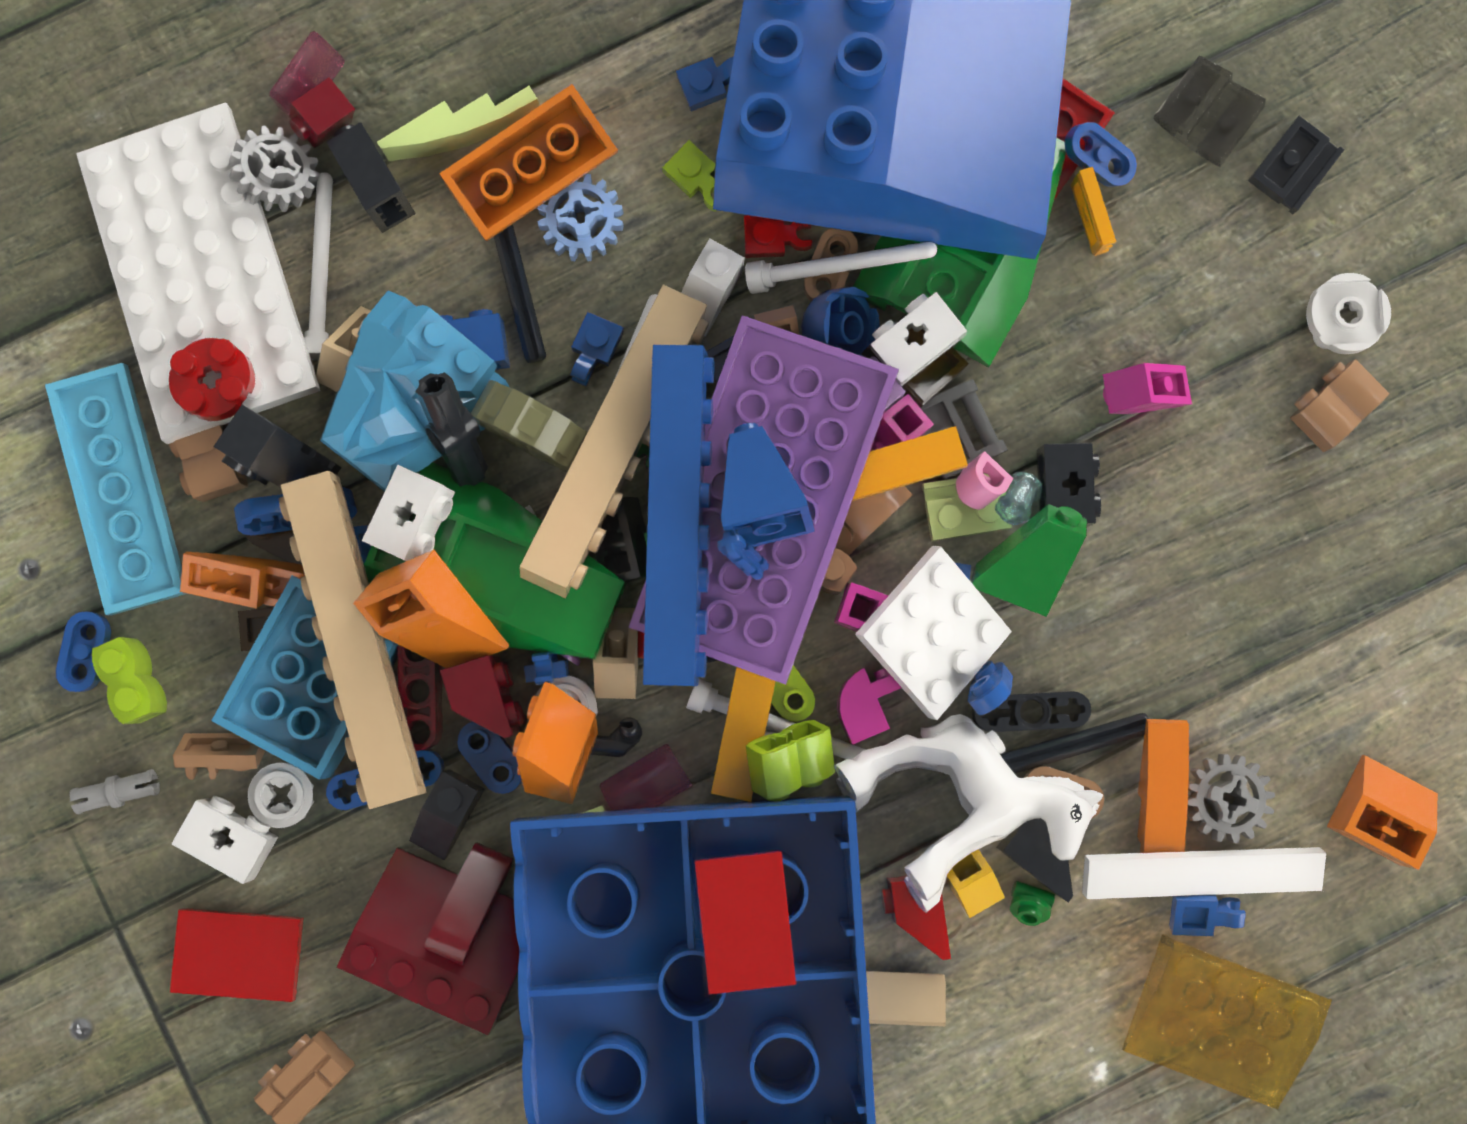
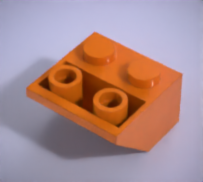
M544 682L539 696L534 695L529 703L527 711L529 722L525 732L517 734L512 753L517 759V774L521 775L525 792L572 804L598 735L596 714L555 685Z
M1362 755L1327 827L1398 865L1419 870L1437 834L1438 793Z

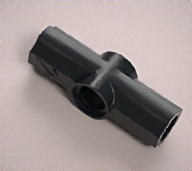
M443 372L440 374L430 373L419 380V386L415 392L429 423L425 426L426 434L436 450L443 456L452 479L460 487L464 485L475 486L485 479V472L488 469L476 439L481 433L480 428L472 414L463 406L455 383L449 375Z

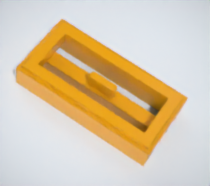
M1090 167L1079 170L1070 185L1091 252L1096 256L1107 253L1113 246L1112 244L1116 243V239L1094 169Z

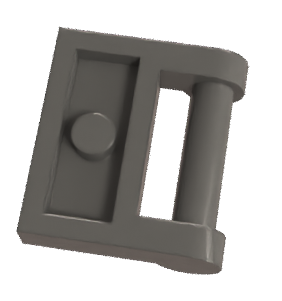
M974 379L963 382L934 396L921 408L934 423L924 435L956 426L967 464L984 451L991 458L1008 451L1003 439L998 440L976 394L978 387ZM957 400H962L984 445V448L978 451L975 450L953 405V402ZM963 469L943 474L941 478L942 480L949 479L961 473Z

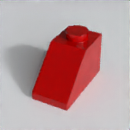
M907 875L887 878L888 889L881 890L884 913H892V919L898 926L942 960L951 959L942 894L939 902L925 913L918 906L906 886L904 879Z

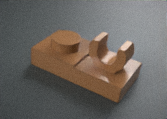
M185 733L173 754L175 768H185V773L189 780H194L198 767L207 768L209 778L215 779L220 769H232L234 771L257 769L266 750L234 733Z

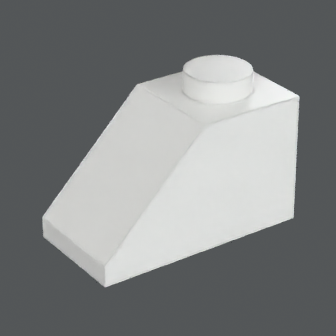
M710 238L690 271L681 292L707 304L704 320L708 321L709 325L704 335L705 337L743 273L745 257Z

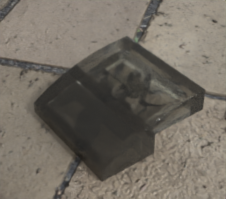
M1199 55L1156 112L1154 120L1170 135L1196 154L1221 167L1264 109L1266 99L1233 82V73Z

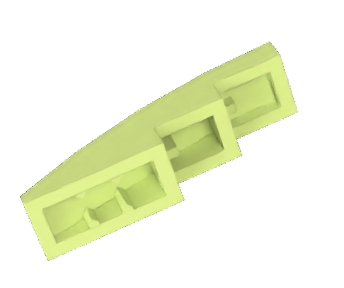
M527 86L496 106L487 93L455 113H452L447 103L443 101L377 141L388 161L431 156L467 147L493 137L540 105L530 86Z

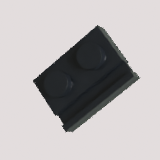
M1299 115L1248 181L1276 203H1282L1289 208L1288 212L1293 215L1304 204L1345 149L1341 146L1337 148L1329 142V137Z

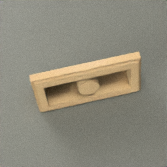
M866 971L870 1024L945 1027L946 981L944 974Z

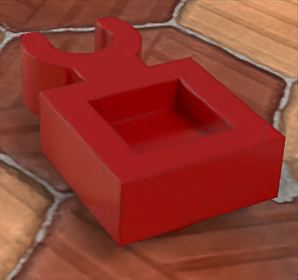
M744 215L745 258L784 257L785 245H791L798 251H808L812 248V240H801L797 237L796 233L801 229H811V225L792 222L791 225H784L783 220Z

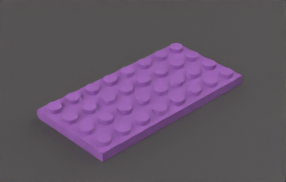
M741 316L712 396L713 423L712 425L705 424V441L712 442L711 466H704V483L711 484L710 508H703V525H709L710 545L709 550H702V567H708L709 586L708 593H701L700 610H707L708 627L707 635H700L699 652H706L708 657L786 685L899 369L758 320ZM746 423H756L765 429L804 493L815 532L753 547L769 564V569L763 572V578L755 580L751 575L747 576L726 555L720 552L717 547V542L723 539V533L725 532L721 522V510L729 434L734 433V429L739 425ZM646 580L629 624V628L643 633L645 630Z

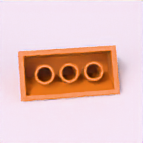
M571 84L439 174L463 212L487 242L617 154L618 149L574 85Z

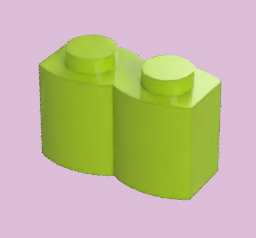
M118 637L92 648L94 670L99 679L108 686V704L111 712L120 723L139 724L166 713L167 700L165 692L160 683L151 676L152 662L146 647L138 639Z
M807 720L793 724L783 729L780 733L759 737L746 745L752 791L769 801L785 800L801 786H819L825 779L835 773L830 727L816 720Z

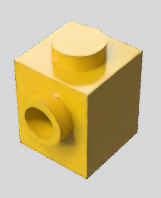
M979 849L955 864L947 874L946 880L969 918L1005 898L992 868Z

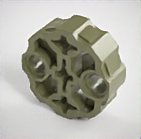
M493 380L488 381L471 412L478 425L509 444L564 472H568L588 433L555 410L513 388Z

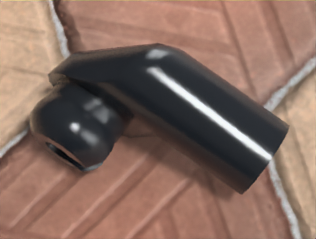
M626 717L620 721V725L609 736L597 735L590 755L625 756L641 739L642 728L638 720Z

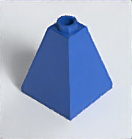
M746 423L739 425L734 429V433L729 434L721 522L725 532L731 530L735 535H741L752 547L815 532L806 497L765 429L756 423Z

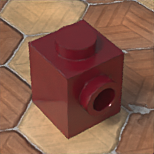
M328 77L291 103L289 124L301 140L307 139L316 148L332 137L337 130L352 123L355 108L332 79Z

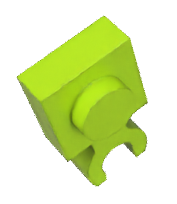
M688 140L662 167V172L690 198L700 191L703 194V201L706 207L711 211H717L713 210L714 199L711 197V194L714 192L715 179L712 176L715 174L716 164Z

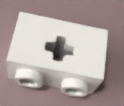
M937 292L929 298L925 294L920 295L905 308V311L908 313L907 316L896 324L892 319L887 321L872 334L876 340L871 343V350L883 364L899 369L896 381L901 386L966 336L967 330ZM910 328L915 332L921 329L925 331L923 345L920 346L917 342H913L910 345L907 344L908 330Z
M397 465L362 541L405 561L433 550L435 546L434 536L441 521H444L452 510V498L455 492L436 481ZM412 514H415L416 517L414 521H409L410 516Z
M213 796L212 799L196 800L175 836L172 845L242 884L254 880L278 839L277 835L269 832L271 826L263 824L254 816L249 815L246 819L233 812L235 806L221 797ZM230 829L229 837L234 842L226 845L227 837L221 832Z

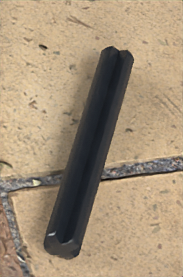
M512 224L494 236L524 358L527 363H535L544 360L546 352Z
M1139 713L1000 755L1014 774L1144 736L1146 719L1149 718L1147 714Z

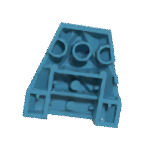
M387 291L361 322L355 348L348 359L342 385L336 393L320 441L385 492L397 465L417 473L442 456L433 446L425 431V426L429 423L415 392L421 378L430 373L440 374L445 372L453 379L462 404L470 413L489 380L496 381L507 387L509 385L504 378L495 372L497 368L495 361L434 310L425 305L416 307L406 297ZM478 425L480 428V432L485 429L484 427Z

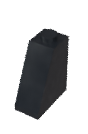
M362 123L346 125L337 130L333 136L334 138L328 140L327 144L365 211L379 230L384 233L415 215L414 209Z

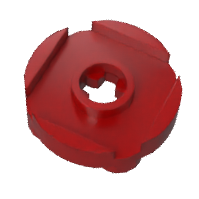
M200 339L189 344L183 350L175 352L171 357V370L169 372L171 395L178 405L199 419L220 421L234 416L246 400L248 393L252 394L255 387V372L251 361L227 339ZM208 372L221 373V378L215 380L216 387L210 389L206 383H203V379Z

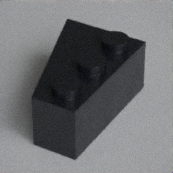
M243 404L213 446L226 454L222 459L223 463L240 474H245L266 486L270 481L281 488L282 484L326 471L337 475L342 468Z

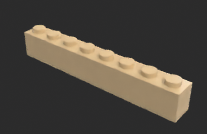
M662 285L520 565V578L565 599L571 587L576 590L579 589L588 570V567L583 565L589 551L597 553L606 534V530L602 529L601 526L607 514L612 517L616 515L624 497V494L620 493L619 490L625 479L632 481L642 460L636 456L642 444L650 446L653 345H692L693 341L700 344L709 325V322L704 320L707 304Z
M330 471L282 484L281 489L284 497L279 498V505L284 519L287 522H291L294 537H290L291 550L295 559L302 562L305 576L301 577L302 590L308 601L312 600L316 616L312 617V627L319 641L323 640L327 656L323 657L324 671L329 681L334 680L338 696L334 697L335 711L340 721L345 720L349 737L345 738V748L349 759L352 762L356 761L360 777L356 778L358 795L363 803L367 802L369 809L425 794L427 793L384 637L375 631L353 604L369 585L340 477Z

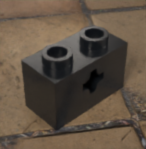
M1092 443L1044 444L1037 449L1039 512L1048 504L1057 508L1066 506L1078 511L1083 518L1087 519V527L1096 523V517H1100L1101 497L1099 493L1094 491V478H1097L1099 475L1100 463L1098 454H1093ZM1069 479L1071 484H1077L1078 489L1072 492L1071 495L1069 488H1063L1062 483Z
M623 497L616 515L612 517L607 514L601 526L602 529L606 530V534L595 555L600 564L628 583L646 578L647 546L644 537L646 528L638 497Z

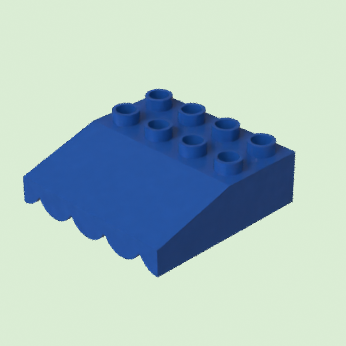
M744 0L716 155L713 210L912 241L933 242L938 245L1035 260L1045 239L1071 0Z
M848 795L792 798L782 801L759 800L751 802L692 804L516 818L510 822L512 849L515 859L514 915L519 945L518 999L520 1021L524 1035L522 1056L523 1099L528 1124H876L856 806L852 798ZM782 851L796 985L709 994L695 860Z

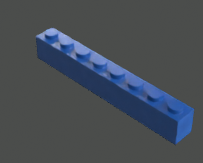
M653 345L643 685L698 686L699 677H706V652H699L700 635H707L708 627L707 610H700L701 593H708L709 586L708 567H702V550H709L710 527L709 525H703V508H710L711 484L704 483V466H711L712 442L705 441V424L712 425L713 400L706 399V383L714 382V358L707 357V352L703 345Z

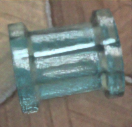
M1016 472L1011 475L1014 479L1008 487L1006 495L1001 496L995 505V511L1000 518L1012 525L1028 522L1032 514V503L1039 500L1043 493V486L1040 480L1026 472Z

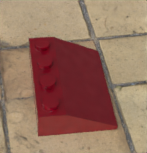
M398 847L356 923L336 968L489 1035L498 1021L518 975L519 945L515 927L514 899L500 892L498 893L463 965L424 949L426 939L458 874Z

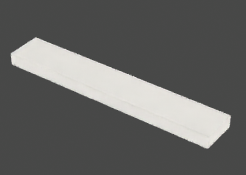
M1320 847L1085 855L1082 893L1086 899L1322 891L1326 852Z

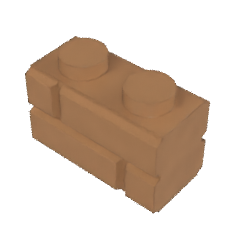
M323 1031L318 1032L312 1038L307 1034L303 1035L287 1052L292 1059L282 1069L275 1064L258 1081L263 1089L254 1097V1101L268 1115L272 1116V1120L276 1124H299L355 1066L346 1053L339 1049L337 1044Z

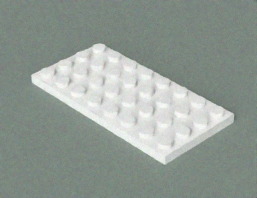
M226 102L76 153L160 438L166 444L218 425L230 423L234 417L232 416L220 421L199 419L197 416L185 411L175 402L169 389L171 357L175 352L183 350L186 346L197 340L205 338L227 339L249 358L255 372V387L252 394L248 393L246 400L242 404L256 413L321 391L261 202L258 200L254 205L250 204L251 194L249 192L239 194L237 192L239 181L230 180L229 177L232 166L228 165L231 152H234L236 140L240 139V135L232 110ZM208 372L203 379V383H206L210 389L216 387L215 380L221 378V373Z

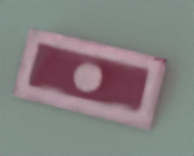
M313 30L269 92V96L280 110L289 115L293 101L328 77L333 81L343 67L345 60L322 36Z
M664 744L603 781L599 787L604 799L612 811L658 807L691 787L692 783L670 746Z

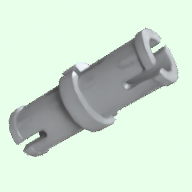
M150 769L146 772L123 778L115 775L107 777L103 783L73 788L70 790V801L88 798V800L71 805L76 814H82L83 812L109 805L112 808L124 806L125 801L158 795L160 792L159 782L142 786V783L158 779V776L153 769Z

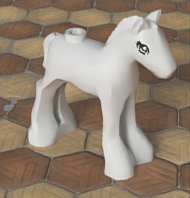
M962 714L952 715L941 723L928 728L921 727L920 734L922 738L906 734L886 745L864 750L854 759H846L835 765L839 776L836 779L837 785L843 795H848L855 801L856 812L869 802L878 782L896 771L922 768L950 775L960 803L969 814V817L959 827L932 844L919 858L904 867L907 877L904 879L906 886L918 906L925 913L939 902L947 874L955 864L970 853L992 842L1006 838L1027 821L1043 819L1047 824L1052 853L1059 860H1073L1080 848L1089 822L1100 806L1097 803L1103 797V794L1097 791L1084 790V786L1069 778L1055 776L1018 778L1000 755L1005 752V746L1000 737L993 730L985 734L984 731L972 722V719Z

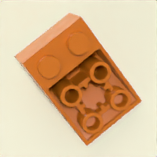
M434 549L378 573L353 603L380 636L445 668L487 655L490 656L509 647L507 641Z

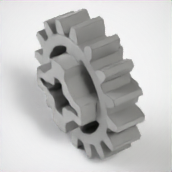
M261 126L259 136L253 131L248 130L244 140H236L234 152H231L228 164L232 166L229 176L230 180L239 181L237 188L239 194L246 192L251 194L250 204L254 205L258 200L264 201L266 211H270L273 204H278L281 211L286 212L290 201L299 208L303 203L304 197L310 199L319 177V173L315 171L318 163L317 158L307 157L311 148L310 145L299 146L297 144L298 136L295 133L289 138L284 137L282 127H278L275 134H270L266 126Z
M1219 754L1218 764L1211 758L1203 759L1204 771L1192 768L1190 771L1196 778V781L1188 783V790L1192 791L1191 797H1188V805L1193 806L1194 809L1187 815L1188 820H1200L1201 823L1197 831L1207 834L1212 830V839L1222 842L1226 835L1229 842L1239 843L1240 833L1245 838H1254L1253 826L1263 829L1267 827V824L1261 818L1263 813H1274V809L1266 805V800L1274 798L1275 793L1265 791L1264 786L1271 780L1270 777L1264 775L1257 776L1260 765L1250 763L1245 766L1246 759L1244 756L1235 755L1231 762L1228 754ZM1225 772L1222 773L1219 781L1211 785L1208 784L1214 776ZM1247 781L1252 789L1253 797L1246 787ZM1224 793L1234 796L1233 804L1223 800ZM1204 799H1206L1211 808L1210 815L1205 808ZM1249 812L1242 821L1236 823L1238 816Z

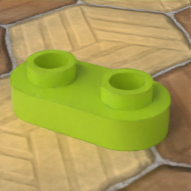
M793 665L786 685L776 681L771 704L781 717L788 721L798 722L806 719L813 712L815 696ZM796 693L802 697L803 704L799 709H791L788 706L787 700L791 694Z

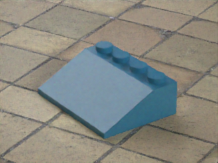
M292 575L211 721L320 780L332 778L346 753L345 738L349 737L345 720L340 721L335 711L334 697H337L338 694L334 680L329 681L324 671L323 657L327 656L323 640L319 641L312 627V617L316 616L313 602L306 599L302 590L301 579ZM384 638L393 667L398 657V644Z

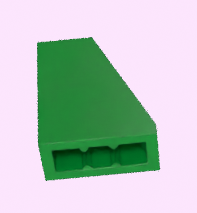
M1048 504L976 563L971 583L981 592L1047 617L1087 536V519L1070 507L1061 506L1057 508Z

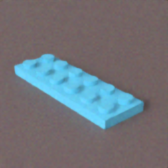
M119 363L45 384L105 615L112 616L187 594L180 592L182 566L128 365Z

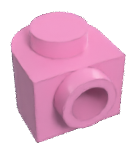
M984 451L972 460L967 468H963L956 480L957 494L965 505L980 510L1005 493L1014 478Z

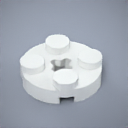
M1356 273L1336 275L1314 290L1307 305L1306 318L1315 344L1322 349H1329L1338 354L1359 353L1375 344L1380 336L1386 332L1391 319V307L1382 289L1378 290L1369 282L1371 279ZM1344 304L1349 305L1350 311L1357 312V317L1352 319L1350 323L1345 322L1340 316V311L1343 310Z

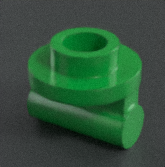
M1016 880L1011 890V914L1019 922L1029 926H1036L1049 920L1051 908L1055 900V893Z

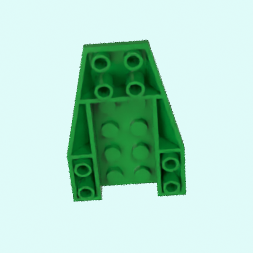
M1056 138L1048 220L1066 157L1065 142ZM881 236L874 250L922 242ZM936 244L937 253L932 258L862 269L853 287L866 292L870 297L865 298L866 301L883 311L890 305L908 315L905 308L917 297L925 294L929 298L937 292L967 330L966 336L956 343L954 349L989 368L1028 299L1040 250L1034 260Z
M433 462L417 472L455 492L452 498V510L449 516L444 521H441L434 536L435 546L433 549L509 644L508 648L595 659L624 591L626 582L589 555H587L583 565L588 567L581 586L578 590L571 587L566 599L520 578V565L543 521L497 487L484 482H480L475 486L464 485L460 487L452 479L448 468ZM412 514L409 521L413 522L416 515ZM371 546L364 563L369 584L378 573L406 561Z

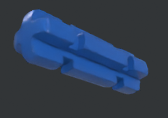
M731 530L723 533V539L717 542L719 551L726 555L747 576L751 575L755 580L763 578V572L769 569L767 560L746 542L741 535H735Z

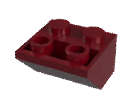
M487 655L440 670L452 711L503 738L517 736L519 732H522L520 726L526 724L520 702H514L509 691V687L514 685V680L507 662L502 663L499 657Z

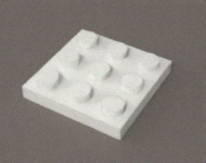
M932 546L855 635L924 714L930 719L938 720L1012 631L941 546Z

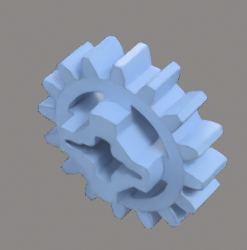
M586 174L583 182L575 181L547 200L548 205L541 204L538 206L539 214L546 217L537 221L539 229L541 231H548L543 236L547 245L556 242L554 250L558 256L563 254L565 250H568L571 261L575 262L578 254L584 253L587 262L592 261V251L597 250L604 256L606 255L604 246L606 242L613 245L618 243L613 231H623V221L617 219V217L624 214L622 205H613L618 200L615 190L605 193L607 189L605 180L602 179L595 186L592 183L591 174ZM584 194L593 196L599 201L592 202L584 197ZM567 198H569L568 201L566 202V204L564 205V207L561 208V209H558V207L560 206V204H561L564 200H566ZM584 212L585 222L578 224L577 213ZM604 226L603 230L596 237L592 238L598 227ZM561 231L562 234L570 233L571 235L576 237L578 241L569 240L565 238L563 235H561L559 232Z

